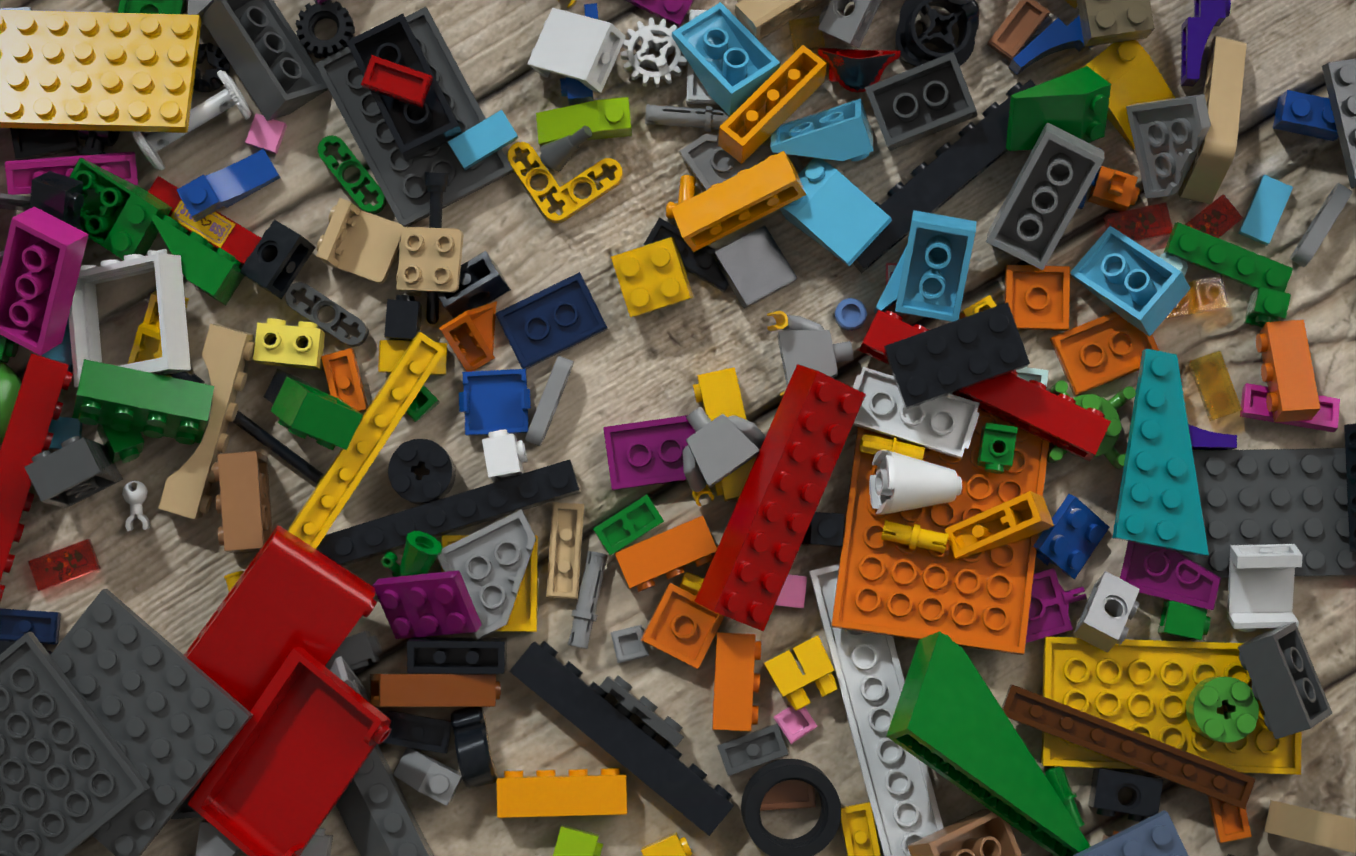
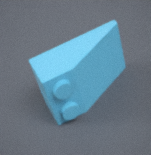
M721 2L672 32V38L709 96L729 116L780 67V62Z
M860 98L782 124L771 135L770 147L774 153L785 151L786 154L837 161L848 159L859 161L868 157L870 152H873V131Z
M813 158L798 174L806 195L779 209L786 220L848 266L861 255L892 221L888 214L843 174L821 158Z
M913 210L895 312L951 322L959 320L977 221Z
M1112 226L1107 228L1070 272L1074 279L1123 319L1149 337L1191 289L1180 270Z

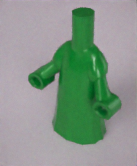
M412 531L407 533L401 565L397 564L398 557L392 552H387L381 559V563L392 571L393 577L427 574L436 558L442 553L443 547L440 541L428 533Z

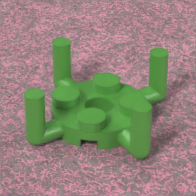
M1063 380L1055 383L1050 389L1053 394L1070 396L1066 392L1068 384ZM1131 386L1119 391L1109 401L1095 394L1080 395L1073 398L1076 401V405L1085 409H1097L1105 415L1106 419L1111 421L1094 457L1104 455L1116 469L1124 468L1126 454L1120 455L1113 447L1122 429L1117 410L1135 397L1136 391ZM1055 445L1048 451L1047 461L1055 463L1068 451Z

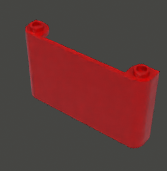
M278 525L187 649L184 656L248 711H251L293 648H304L326 666L362 616L367 618L373 611L377 603L373 599L375 588Z
M297 647L292 649L250 711L253 714L251 719L219 757L188 802L192 809L248 856H300L375 746L383 743L392 730L389 727L391 720L304 648Z

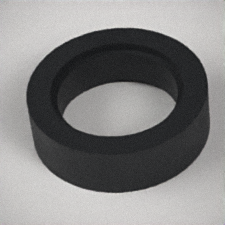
M781 759L763 766L751 777L742 795L741 815L751 839L766 854L770 856H814L822 851L834 838L840 824L841 804L835 787L819 768L799 759ZM786 780H800L810 784L817 790L821 800V813L816 825L807 834L794 839H783L772 835L764 828L760 817V808L766 793L776 784Z

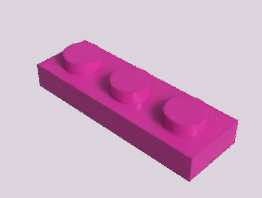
M1249 383L1243 386L1240 417L1274 422L1272 412H1269L1267 409L1266 397L1269 393L1267 386ZM1318 395L1320 410L1312 420L1274 423L1335 432L1338 429L1340 399Z

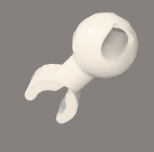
M130 481L123 488V498L130 504V516L125 524L127 531L134 529L133 522L136 518L142 521L143 530L150 528V521L143 514L142 503L147 498L148 491L146 486L140 481ZM133 482L137 483L136 490L132 488L131 484Z

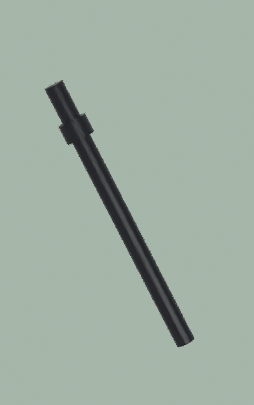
M186 371L169 374L173 378L205 383L197 375H190ZM237 411L233 423L315 484L321 480L324 475L322 472L240 411Z

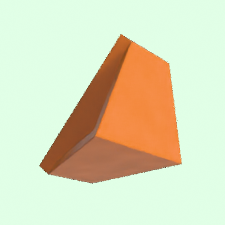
M497 301L465 311L439 327L466 372L475 371L495 358L493 350Z

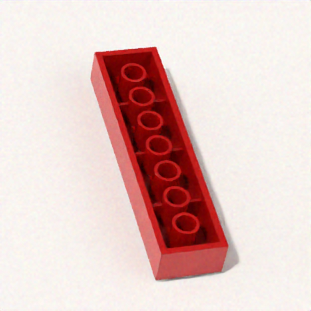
M796 365L694 602L764 632L866 396L865 393L820 371Z

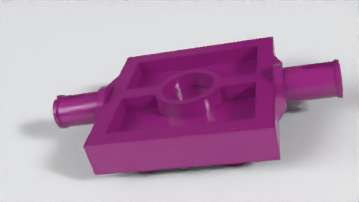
M1055 568L1035 573L1033 576L1026 643L1073 630L1068 615L1069 604L1087 599L1086 594L1073 597L1074 594L1085 592L1083 586L1064 591L1058 582Z

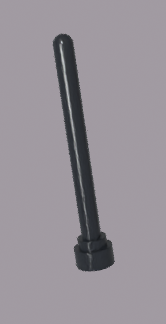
M425 172L424 185H427V191L430 192L429 228H442L443 192H446V186H450V173ZM427 292L426 320L429 324H436L439 320L440 298L436 292Z

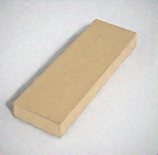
M552 502L546 598L576 600L579 598L584 504Z

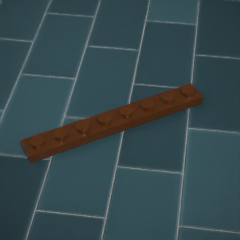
M1012 684L1009 686L1002 705V709L1009 719L1242 809L1246 808L1256 778Z

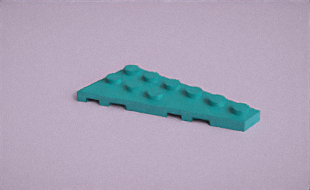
M1144 349L1142 350L1112 538L1209 556L1178 357L1176 354Z

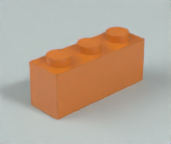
M1304 320L1266 322L1256 336V348L1259 353H1262L1261 376L1263 382H1267L1269 391L1266 397L1267 409L1269 412H1272L1274 422L1312 420L1320 410V403Z
M702 515L615 552V556L629 589L636 587L637 591L641 592L655 586L654 579L666 575L667 580L685 573L683 567L695 562L696 566L699 567L711 562L713 559L712 554H715L717 547Z
M717 632L712 730L751 731L752 725H758L759 706L753 705V692L759 693L760 673H754V661L761 660V641H755L756 634Z

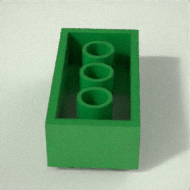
M84 359L72 418L78 419L79 422L86 425H97L100 423L109 425L112 429L121 432L135 430L143 432L145 436L151 438H162L164 436L174 438L181 444H200L209 418L214 386Z

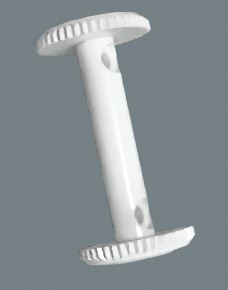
M219 70L217 72L226 89L190 110L188 133L234 105H237L246 120L250 118L251 111L248 103L226 71ZM131 131L147 160L158 170L165 169V166L157 151L187 134L152 132L146 135L145 132Z

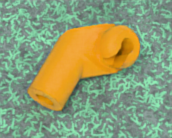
M691 175L681 176L678 203L668 202L666 206V217L668 219L674 218L671 210L672 207L680 204L687 198L694 197L695 177Z

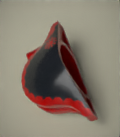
M819 48L818 55L829 63V81L839 82L846 90L860 93L866 91L865 87L879 82L884 69L890 63L899 59L901 51Z

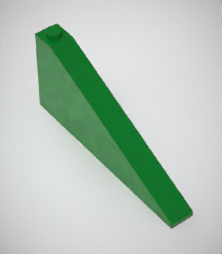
M940 631L919 639L886 737L1052 855L1073 856L1091 847L964 649L952 641L948 635Z

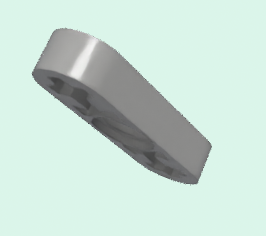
M1340 183L1336 184L1290 257L1292 261L1302 267H1305L1310 262L1352 194L1350 189Z
M558 356L528 429L525 441L537 446L542 445L570 376L574 361Z

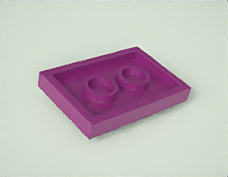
M688 415L603 427L612 491L687 480L683 471V450L688 445L686 439L696 433L686 419Z
M459 570L379 578L373 584L395 639L477 632L482 625Z

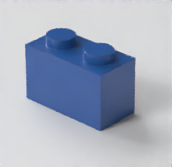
M1287 90L1278 98L1273 129L1329 141H1335L1339 138L1329 98Z

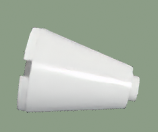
M879 450L873 458L872 465H877L876 475H870L869 495L871 506L873 509H878L876 512L878 515L953 502L956 496L961 494L962 479L960 476H957L956 471L889 450Z

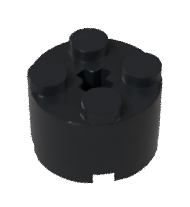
M413 439L402 443L395 450L389 462L388 476L392 488L401 497L411 503L424 505L442 499L451 491L455 482L456 469L451 456L442 446L428 439ZM422 464H425V468L430 473L429 475H423L422 480H419L415 470L416 468L420 469Z

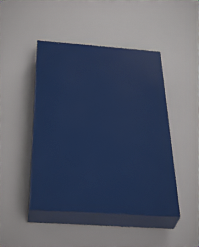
M580 272L495 313L522 369H528L608 330Z

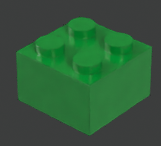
M286 377L271 408V412L279 418L278 423L288 428L290 433L304 439L309 436L315 439L316 443L330 450H334L335 446L347 450L363 417V414L343 400L290 377Z

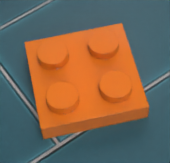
M1033 265L1005 266V303L1008 302L1017 329L1069 330L1070 266H1045L1043 270Z
M669 583L640 640L695 669H699L725 616L694 602L696 599L695 595Z

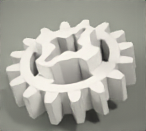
M649 18L648 26H644L641 21H638V31L635 32L632 29H628L627 35L630 40H624L622 45L627 50L620 52L621 59L629 60L624 64V70L630 71L633 69L632 80L635 81L642 77L643 86L645 87L649 80L654 81L656 88L660 86V80L662 79L671 84V74L679 77L681 75V69L678 65H687V59L681 56L683 53L672 38V32L677 29V26L674 24L669 29L666 28V19H662L659 25H655L653 18ZM653 34H660V35H663V36H665V37H664V38H660V37L653 36ZM641 40V50L633 55L636 43ZM654 48L655 51H659L660 56L655 58L653 54L649 55V49ZM675 50L674 60L668 66L667 57ZM643 68H652L655 69L656 72L647 71Z

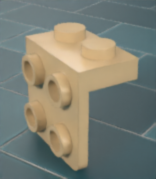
M339 198L337 205L330 211L329 225L325 235L323 234L317 243L316 257L334 268L379 284L384 283L399 249L402 227L404 226L360 210L351 201Z
M402 227L401 240L399 241L400 254L396 273V290L409 296H421L422 291L456 292L459 289L463 232L455 228Z

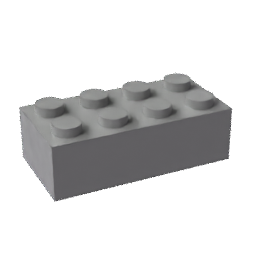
M1047 122L987 233L986 242L1043 270L1104 161V150Z

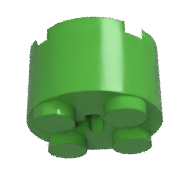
M1210 677L1200 681L1192 690L1186 701V716L1190 726L1202 737L1211 741L1230 743L1243 739L1255 730L1259 716V705L1252 689L1247 683L1232 677ZM1227 705V711L1224 712V715L1217 713V708Z

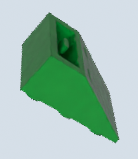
M80 158L70 178L83 182L82 195L84 196V204L80 214L81 231L89 234L88 237L122 260H124L126 255L141 254L146 256L147 251L159 233L151 219L152 215L154 214L163 219L165 215H169L172 207L148 191Z
M153 214L151 219L171 254L181 255L182 273L185 278L199 290L226 306L244 278L239 268L241 262L221 248H218L217 252L213 251L215 246L193 231L188 236V230L171 217L165 215L161 219Z

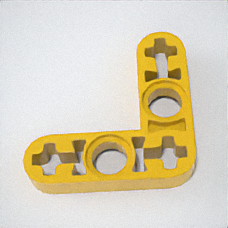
M517 142L509 148L507 153V159L513 171L545 218L552 223L566 221L617 187L623 178L620 163L612 158H605L559 187L530 144ZM519 150L522 153H530L527 155V160L532 168L536 163L539 165V167L531 169L526 176L521 174L527 172L524 164L521 161L514 162L517 158L516 152ZM607 166L610 170L615 168V179L604 178L599 182L602 188L597 190L595 182L589 176L594 174L597 180L603 175L604 167ZM535 175H544L548 179V185L544 190L536 191L530 186V181ZM577 184H589L592 189L591 195L586 199L577 198L574 195V188ZM553 189L557 191L551 194L557 204L562 202L565 204L562 207L563 213L559 216L556 212L549 213L552 208L547 198L543 202L539 200V198L548 196Z

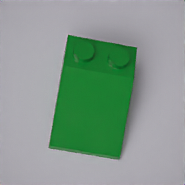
M1086 66L1011 95L1006 148L1009 151L1032 150L1047 122L1088 143L1105 137L1111 84Z

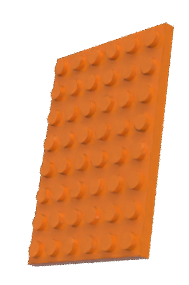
M978 408L977 412L980 414L969 448H965L962 459L925 448L923 461L955 470L957 476H960L962 479L961 494L956 496L953 502L878 515L876 514L878 509H873L871 506L869 495L870 475H876L877 465H872L875 455L861 452L860 442L863 434L892 440L893 438L857 427L831 627L914 640L922 639L940 631L962 647L1023 655L1025 652L1037 550L1033 546L1038 540V533L1026 539L960 559H955L948 539L945 553L943 554L916 547L915 550L909 549V545L881 540L885 520L913 527L914 524H918L922 529L945 534L946 528L1029 491L1043 496L1049 442L1018 428L1012 467L1009 470H1004L1002 474L986 472L985 467L977 466L982 427L986 422L1007 426L1014 425ZM993 444L995 452L1002 453L1004 451L1002 444Z

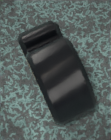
M468 707L454 710L451 713V724L454 730L455 750L459 769L465 786L470 789L495 783L498 775L491 756L483 708Z

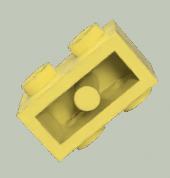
M268 318L267 323L257 322L253 361L261 365L321 370L325 332L318 329L317 324L301 321L298 322V326H288L285 320ZM277 339L275 344L271 345L272 341ZM308 342V345L303 348V345Z

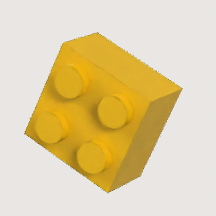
M674 237L611 256L630 317H636L694 298Z

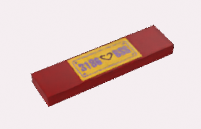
M158 176L148 192L172 207L168 216L179 222L190 233L193 231L215 246V248H221L233 255L236 260L244 265L246 259L252 254L262 238L217 211L196 222L177 192L179 188Z

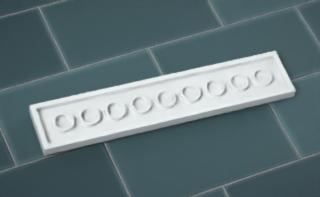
M839 564L809 571L866 792L871 803L883 856H911L908 845L944 827L927 765L886 737L905 682L893 636L832 628L831 622Z

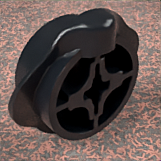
M905 0L900 10L899 24L895 35L896 51H901L899 58L914 66H920L954 52L958 64L961 66L968 60L974 49L975 36L979 26V6L977 2L971 0L967 4L959 5L948 0ZM930 6L944 8L951 14L943 16L935 8L931 9ZM919 13L921 16L919 20L923 25V31L917 37L915 20ZM957 22L959 37L955 45L953 42L955 38L952 35V26ZM947 23V25L941 28L940 32L927 36L935 26ZM933 43L939 50L943 49L945 53L931 51L923 44Z

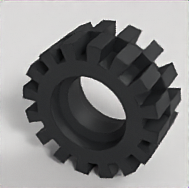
M314 0V5L311 6L308 3L305 5L307 10L305 12L301 10L298 14L300 20H296V27L298 28L296 33L301 44L309 54H314L319 59H321V56L327 58L348 47L346 41L354 38V22L349 12L339 2L332 3L331 0H327L318 4L317 0ZM325 18L334 20L337 23L336 35L329 40L318 39L314 34L316 23Z

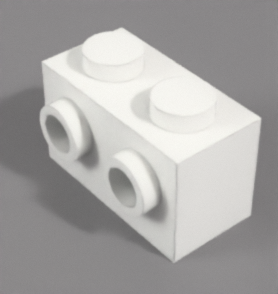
M507 430L489 432V438L482 439L488 477L493 482H498L524 474L522 463L528 462L523 441H518L514 433L509 434Z

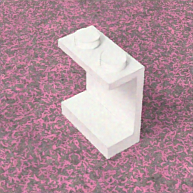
M552 8L527 64L543 77L548 78L550 72L577 79L590 90L601 93L626 36L612 23Z
M1295 544L1230 545L1227 618L1234 629L1242 632H1253L1256 628L1274 630L1296 622L1298 627L1299 621L1292 612L1295 567H1302L1303 555Z

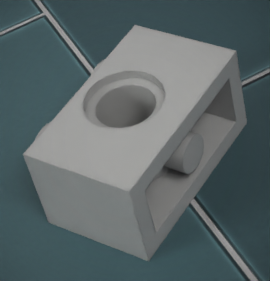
M831 0L829 6H826L821 12L818 29L860 48L882 0ZM854 1V11L852 14L845 16V6L849 2Z
M1105 571L1094 584L1073 635L1107 653L1115 644L1121 645L1129 628L1125 627L1127 619L1131 620L1138 609L1139 602L1135 600L1140 589ZM1105 610L1111 612L1113 617L1108 615Z

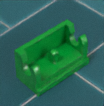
M646 494L593 528V530L611 556L664 522V520Z

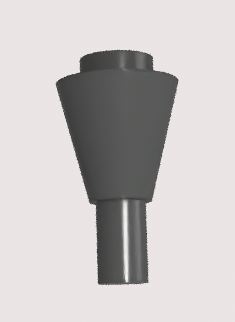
M583 126L573 135H568L542 145L540 148L542 163L548 169L561 171L579 148V145L592 136L590 128Z

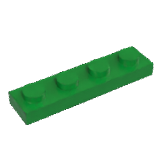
M1179 222L1174 224L1164 250L1166 254L1176 256L1181 260L1254 289L1264 287L1285 292L1293 268Z

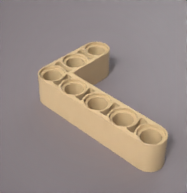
M1214 36L1211 42L1204 86V95L1211 126L1179 189V198L1211 204L1234 159L1238 139L1247 44L1245 42Z
M1270 800L1264 832L1356 853V819Z

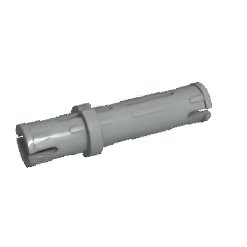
M647 104L645 124L704 128V131H711V129H719L730 116L724 110H716L712 106H706V109Z
M588 551L578 603L576 610H573L571 615L574 619L568 642L570 646L588 649L593 621L597 620L598 615L595 614L596 605L608 558L606 554Z

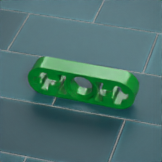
M333 135L324 137L318 145V154L325 165L361 210L371 214L381 212L386 205V198L379 185L341 138ZM330 144L334 147L340 145L337 151L344 162L340 164L337 170L334 169L335 166L339 165L337 160L332 155L325 156L328 153L326 147ZM349 167H356L361 172L360 179L355 183L344 181L343 174ZM367 180L370 183L366 184L365 187L370 194H379L376 197L378 203L375 206H372L370 203L364 205L367 199L360 191V188L364 186Z

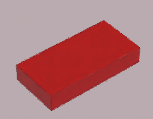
M371 55L361 86L422 108L433 77L432 75Z

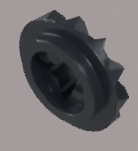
M209 42L199 44L196 65L202 64L207 57L209 65L216 69H208L201 76V71L196 67L193 90L198 92H211L223 85L217 74L219 70L226 71L228 75L230 73V63L220 47Z

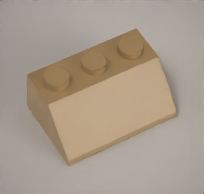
M737 0L735 14L739 21L760 41L825 0Z

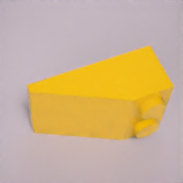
M1137 40L1112 43L1084 67L1088 66L1111 84L1107 119L1134 150L1135 146L1126 106L1172 99L1175 96L1149 54Z

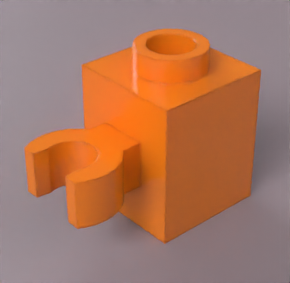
M1101 166L1096 184L1092 186L1087 202L1124 212L1129 205L1134 206L1140 191L1139 187H1135L1138 177Z

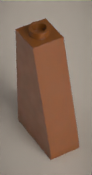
M370 674V702L373 706L496 707V700H499L501 695L500 681H496V674Z

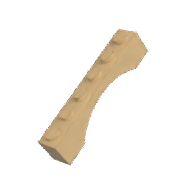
M210 324L202 351L210 383L214 386L209 424L194 454L179 470L167 477L158 509L192 519L202 518L203 513H208L212 503V496L209 495L212 483H216L213 465L218 462V454L224 453L229 443L230 435L226 434L229 422H233L237 415L238 404L235 403L238 391L241 392L246 383L247 373H243L246 361H250L254 354L255 342H252L253 334L218 324Z

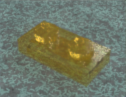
M1221 351L1188 362L1209 421L1242 410Z

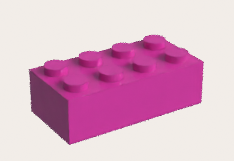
M32 207L11 219L0 268V335L40 356L63 342L89 234L36 207Z

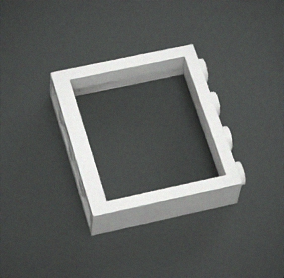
M166 249L158 251L148 250V256L132 254L124 256V261L121 262L120 260L101 261V266L99 267L97 265L81 266L69 313L74 387L79 386L84 359L102 363L96 284L155 271L162 357L120 365V367L159 375H169L191 370L181 255L167 254Z

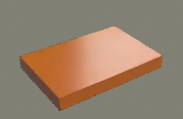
M1115 311L1050 338L1074 397L1140 369L1142 350L1151 349L1159 351L1152 334L1149 337Z

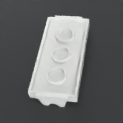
M863 367L861 374L856 376L853 388L865 393L866 396L853 423L854 426L892 438L897 437L899 440L962 459L965 448H969L980 414L977 412L978 402L949 394L905 410L894 376Z

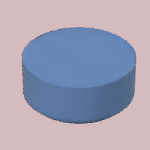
M855 298L842 300L835 310L836 323L847 331L859 329L867 317L864 304Z

